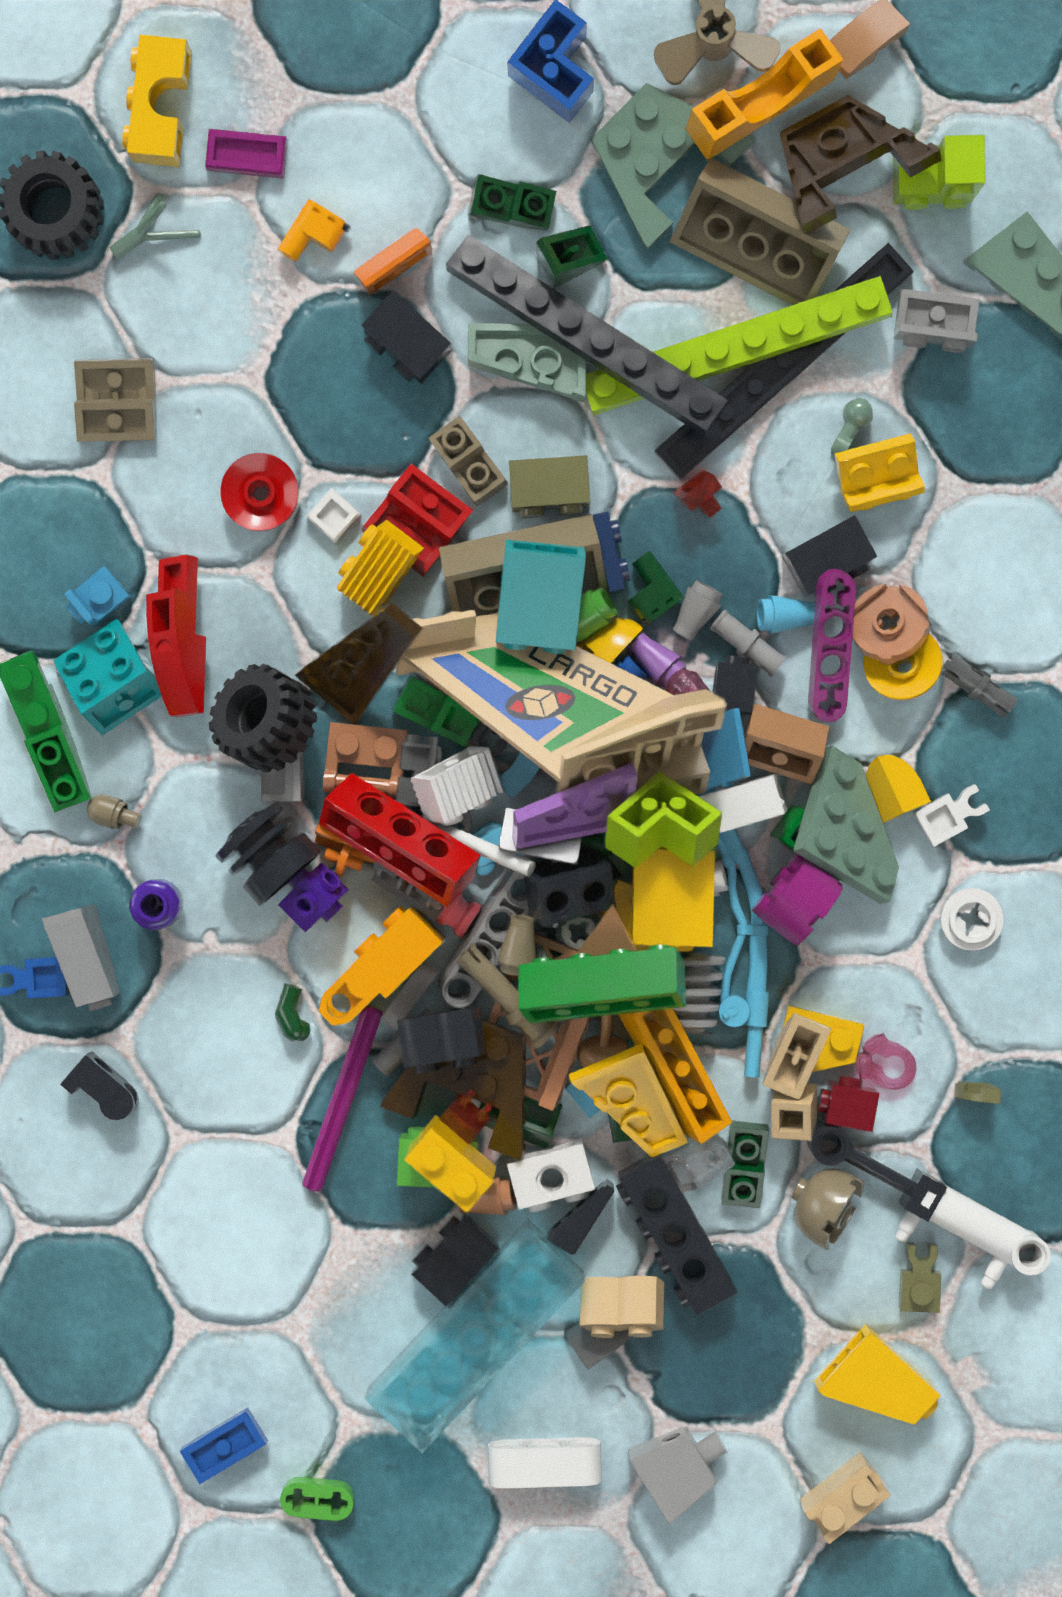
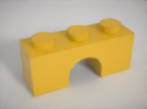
M139 34L138 47L132 48L130 64L131 71L135 72L134 86H129L127 89L126 106L127 110H131L130 125H124L122 146L123 149H127V153L134 163L180 167L184 128L178 118L166 117L156 113L155 105L158 97L167 90H188L192 50L186 39Z

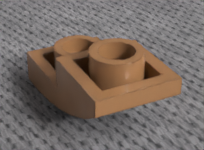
M879 0L830 40L843 58L839 72L846 79L874 62L880 50L906 34L910 23L888 0Z

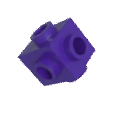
M321 862L311 872L304 867L288 883L293 889L278 906L306 933L321 918L327 923L343 907L339 900L349 889L341 882L335 872L329 870Z

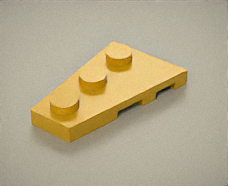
M642 1043L569 1074L570 1082L579 1091L583 1090L591 1097L594 1105L603 1113L607 1112L620 1124L621 1130L652 1158L688 1143L686 1134Z

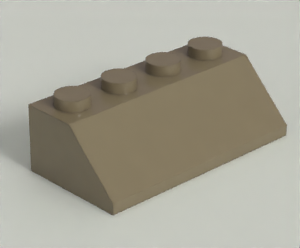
M711 158L699 176L669 242L791 305H795L816 298L851 229L832 220L805 235L802 230L795 200Z
M592 514L439 547L444 578L453 612L475 610L476 617L498 613L505 539L585 547L586 559L582 594L589 590L596 591L599 588H603L608 593L600 542Z

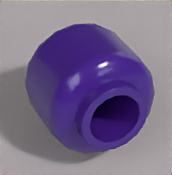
M151 879L139 884L133 890L129 900V910L133 920L139 926L148 930H161L173 925L180 918L183 911V897L180 890L172 882L165 879ZM160 906L164 907L162 911H159L157 909Z

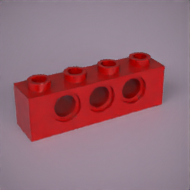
M351 773L324 799L318 823L320 826L447 908L473 881L481 857L479 853L355 774Z

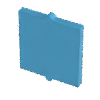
M733 708L725 711L721 729L704 732L701 747L710 769L706 790H712L721 786L732 787L733 782L750 776L739 708Z

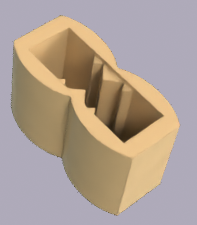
M658 1277L581 1278L580 1326L591 1331L592 1337L612 1338L614 1337V1331L628 1330V1335L632 1337H651L652 1331L663 1330L664 1282Z

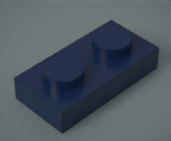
M608 511L593 514L600 542L608 593L610 595L623 592L625 589L624 582L630 581L626 558L618 559L615 544L622 542L617 519L610 521Z

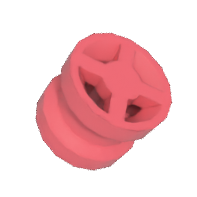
M461 893L448 908L445 906L436 923L441 926H450L454 929L455 935L462 938L482 905L477 902L470 903L466 901Z

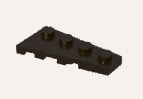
M391 602L302 667L294 676L355 725L369 708L423 628Z

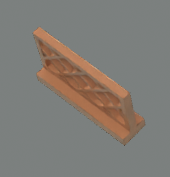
M534 932L535 943L543 946L547 957L550 959L561 960L571 957L578 952V949H573L562 942ZM552 950L562 953V955L555 957ZM506 974L505 978L512 984L514 980L519 979V976ZM495 1002L488 1021L497 1024L499 1017L507 1013ZM592 1017L563 1020L560 1031L557 1029L553 1034L555 1039L553 1049L539 1054L537 1049H533L530 1046L531 1040L526 1036L527 1045L533 1056L526 1060V1066L536 1062L542 1078L538 1089L528 1085L524 1086L525 1096L539 1101V1106L551 1111L557 1107L568 1082L569 1074L576 1061L579 1044L584 1040ZM550 1056L545 1068L542 1059Z

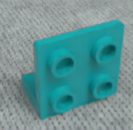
M118 619L113 620L54 660V664L80 714L102 736L162 697L155 675L143 663L126 630Z

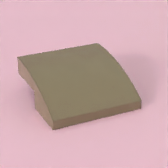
M154 358L77 359L74 361L77 401L74 402L77 442L156 439Z

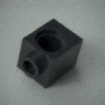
M726 655L725 662L718 661L716 663L712 693L725 701V711L739 708L741 714L752 713L758 666L749 665L750 658Z

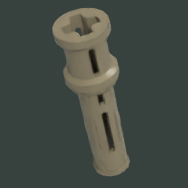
M475 944L470 945L461 953L463 956L460 955L455 962L460 964L507 1013L505 1016L507 1022L511 1026L516 1025L531 1040L530 1046L533 1049L542 1046L557 1031L559 1024L556 1021L530 1024L518 1009L519 991L476 948Z

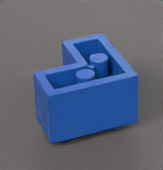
M554 0L507 61L508 77L570 123L594 91V78L570 60L586 39L587 22L561 2Z

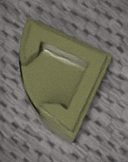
M963 1081L955 1083L954 1096L957 1098L1000 1104L1001 1090L993 1083Z

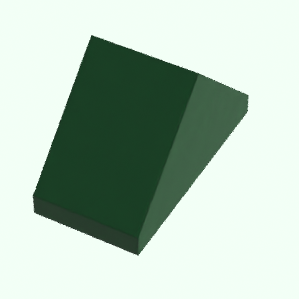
M590 225L542 237L536 241L537 256L554 289L608 260Z

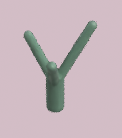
M157 193L138 226L111 245L110 250L120 260L144 241L199 238L201 232L199 230L146 232L167 206L165 201H161L163 195Z

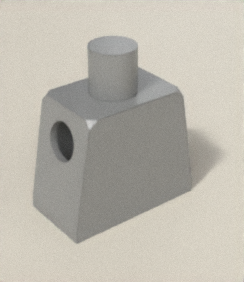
M687 1427L678 1428L628 1449L630 1462L668 1524L675 1521L717 1483L715 1472L710 1463L728 1452L716 1431L696 1442Z

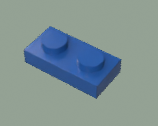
M247 1407L182 1446L179 1452L200 1485L265 1446L268 1439Z

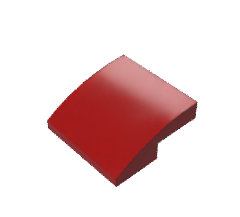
M410 464L388 491L384 501L363 525L362 532H365L372 524L377 527L388 520L424 547V550L411 568L422 577H425L440 557L439 547L448 546L472 514L473 509L413 464Z

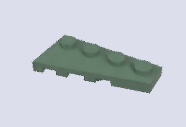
M1027 211L967 257L963 263L971 270L978 271L990 281L989 284L999 292L1006 293L1021 305L1020 308L1031 317L1035 316L1049 327L1050 332L1062 340V255Z

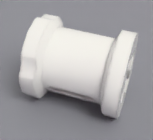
M575 918L568 920L567 924L562 926V937L569 947L579 950L587 940V938L584 939L583 937H578L576 941L571 939L572 930L569 928V925L571 923L579 925L582 921L586 922L585 929L590 936L596 928L592 918Z

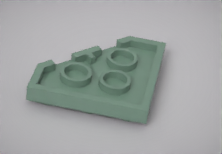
M833 745L826 747L824 758L812 783L793 851L877 903L890 902L899 865L861 763Z

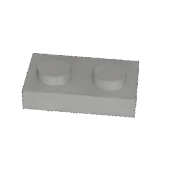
M901 289L898 298L893 338L903 340V345L908 347L923 348L926 347L927 343L942 345V350L947 352L963 353L966 348L971 349L977 342L978 334L975 333L979 299Z

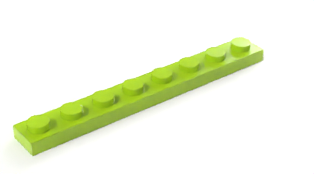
M881 276L653 351V353L697 381L891 318L893 311ZM600 369L586 374V394L593 416L645 399Z

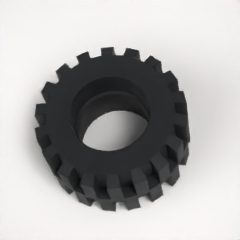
M43 150L36 151L35 159H31L28 154L21 157L20 160L23 164L18 168L12 164L7 169L11 177L9 180L2 177L0 187L4 190V194H0V206L2 207L0 218L6 224L5 228L26 250L29 249L34 255L41 258L44 254L50 260H58L59 254H63L68 259L75 256L73 250L79 248L82 252L89 248L85 241L89 237L94 241L99 235L95 229L96 225L103 226L104 217L100 213V210L105 209L104 201L99 196L101 192L83 166L81 167L70 156L66 159L61 152L52 151V155L48 156ZM53 187H61L70 191L71 205L67 214L61 220L48 225L38 224L33 221L32 207L40 193Z
M256 664L248 665L246 671L239 669L235 672L232 680L228 678L223 683L224 688L221 693L217 692L214 698L217 701L215 706L211 707L209 714L213 717V720L209 722V730L214 733L211 738L214 744L219 746L218 749L252 769L262 772H271L272 769L279 771L285 768L286 762L290 764L295 762L297 754L300 751L304 752L308 747L306 742L309 737H313L315 731L312 729V724L317 722V713L312 710L316 707V703L310 697L311 692L298 681L266 664H261V666Z

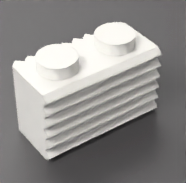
M470 746L411 778V782L414 785L413 789L416 791L415 796L419 799L418 804L421 806L420 810L423 813V818L427 821L441 823L442 826H449L460 822L464 818L462 813H466L468 810L489 806L493 803L492 797L504 791L489 747Z

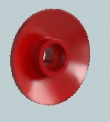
M251 453L240 457L229 466L221 482L220 497L226 513L236 524L252 531H268L282 525L293 514L298 502L299 487L293 471L283 460L267 453ZM259 487H265L268 490V496L263 501L256 500L254 496L256 489Z

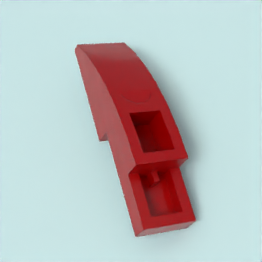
M188 554L159 559L158 592L146 594V619L151 660L162 699L171 717L204 714L206 637L195 634L198 557Z

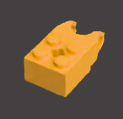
M401 905L382 923L387 930L379 938L373 933L354 951L359 958L321 998L319 1013L332 1026L345 1024L354 1019L379 993L386 999L445 940L446 937L423 913L412 906L406 911ZM333 995H345L350 1001V1010L346 1012L337 1010L332 1002Z

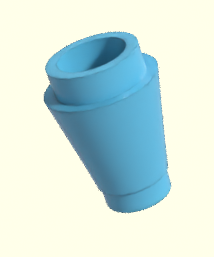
M768 595L767 599H759L757 603L756 618L758 628L773 634L807 625H814L815 603Z

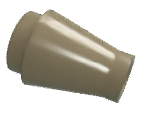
M526 915L511 916L510 925L497 959L501 963L500 970L502 972L519 976V964L531 963L532 960L536 959L533 929L534 918Z

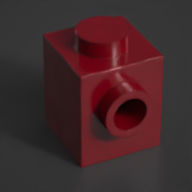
M840 1076L839 1082L828 1080L827 1089L821 1088L817 1111L822 1112V1119L826 1124L873 1132L880 1093L875 1088L862 1086L863 1080Z

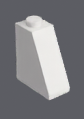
M776 773L699 796V798L722 812L720 833L783 815L788 810L778 774Z

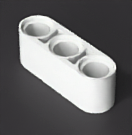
M589 1437L492 1441L488 1444L489 1485L495 1488L597 1485L602 1481L601 1442L596 1438Z

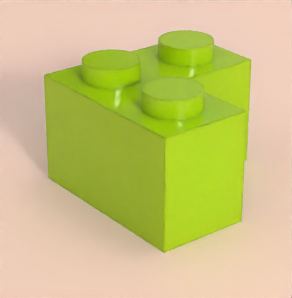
M945 135L938 145L942 161L911 178L893 157V204H904V208L908 210H920L927 208L928 204L943 203V207L946 209L966 207L967 203H971L986 183L985 135Z
M659 771L608 815L605 847L635 868L661 846L691 866H694L718 844L722 812Z

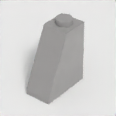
M96 904L43 918L44 928L75 1006L79 1007L87 1004L89 1011L112 1005L111 997L121 992Z

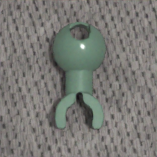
M856 398L844 406L843 419L845 423L831 447V454L835 455V453L849 450L858 430L868 426L873 420V410L871 404L866 399Z

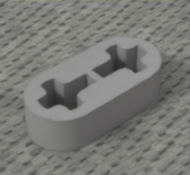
M424 960L380 1019L396 1030L398 1028L397 1020L404 1019L440 971Z

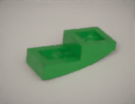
M408 676L392 709L393 712L466 747L479 720L449 695L411 676Z

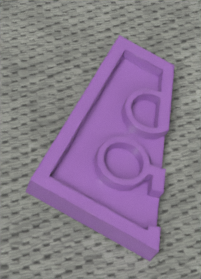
M633 763L515 810L513 812L512 839L516 849L606 832L608 815L636 791L637 772Z

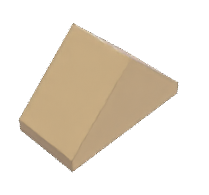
M793 1013L777 1036L763 1079V1085L800 1100L831 1028Z

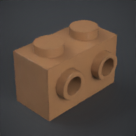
M754 703L752 713L749 715L743 731L748 764L812 784L824 758L829 726Z

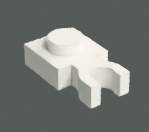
M976 784L965 788L955 801L952 800L950 794H945L913 812L932 847L967 829L968 826L964 818L980 816L990 811L987 804L984 803L975 809L969 806L968 799L970 795L979 791Z

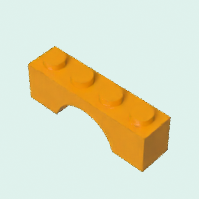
M820 28L788 48L785 54L768 71L753 82L731 92L723 89L691 110L685 130L708 161L833 82L843 62V58Z

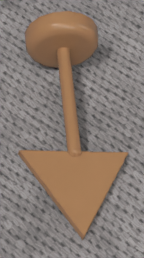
M614 905L611 906L576 954L606 955L615 949L637 951ZM611 1015L601 1016V1035L586 1038L579 1044L577 1060L583 1067L630 1049L627 1042L610 1035Z

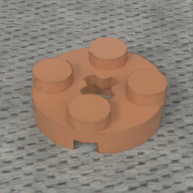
M886 584L877 585L865 591L855 602L853 640L863 654L871 659L878 660L882 664L890 665L911 656L919 650L930 633L926 605L920 595L907 586L887 587ZM884 616L890 619L896 616L900 618L896 622L897 627L893 630H882L883 623L881 619Z

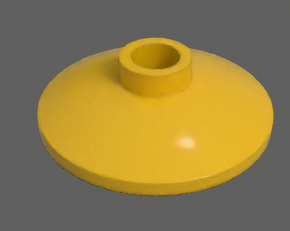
M894 626V627H891V628H888V629H889V630H893V629H895L897 626ZM929 634L923 645L914 654L890 665L882 664L878 660L871 659L865 655L863 662L864 672L871 687L882 696L894 700L913 699L929 691L937 682L943 666L942 652L935 638ZM902 663L912 665L908 672L902 673L898 671V667Z

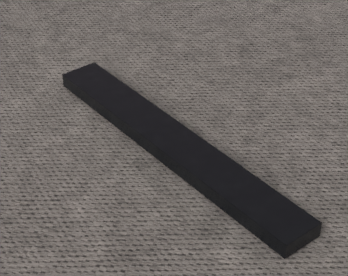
M887 243L834 291L881 276L886 294L889 296L914 271L896 250ZM847 332L752 363L718 393L728 400V404L705 437L684 424L664 441L654 453L681 481Z

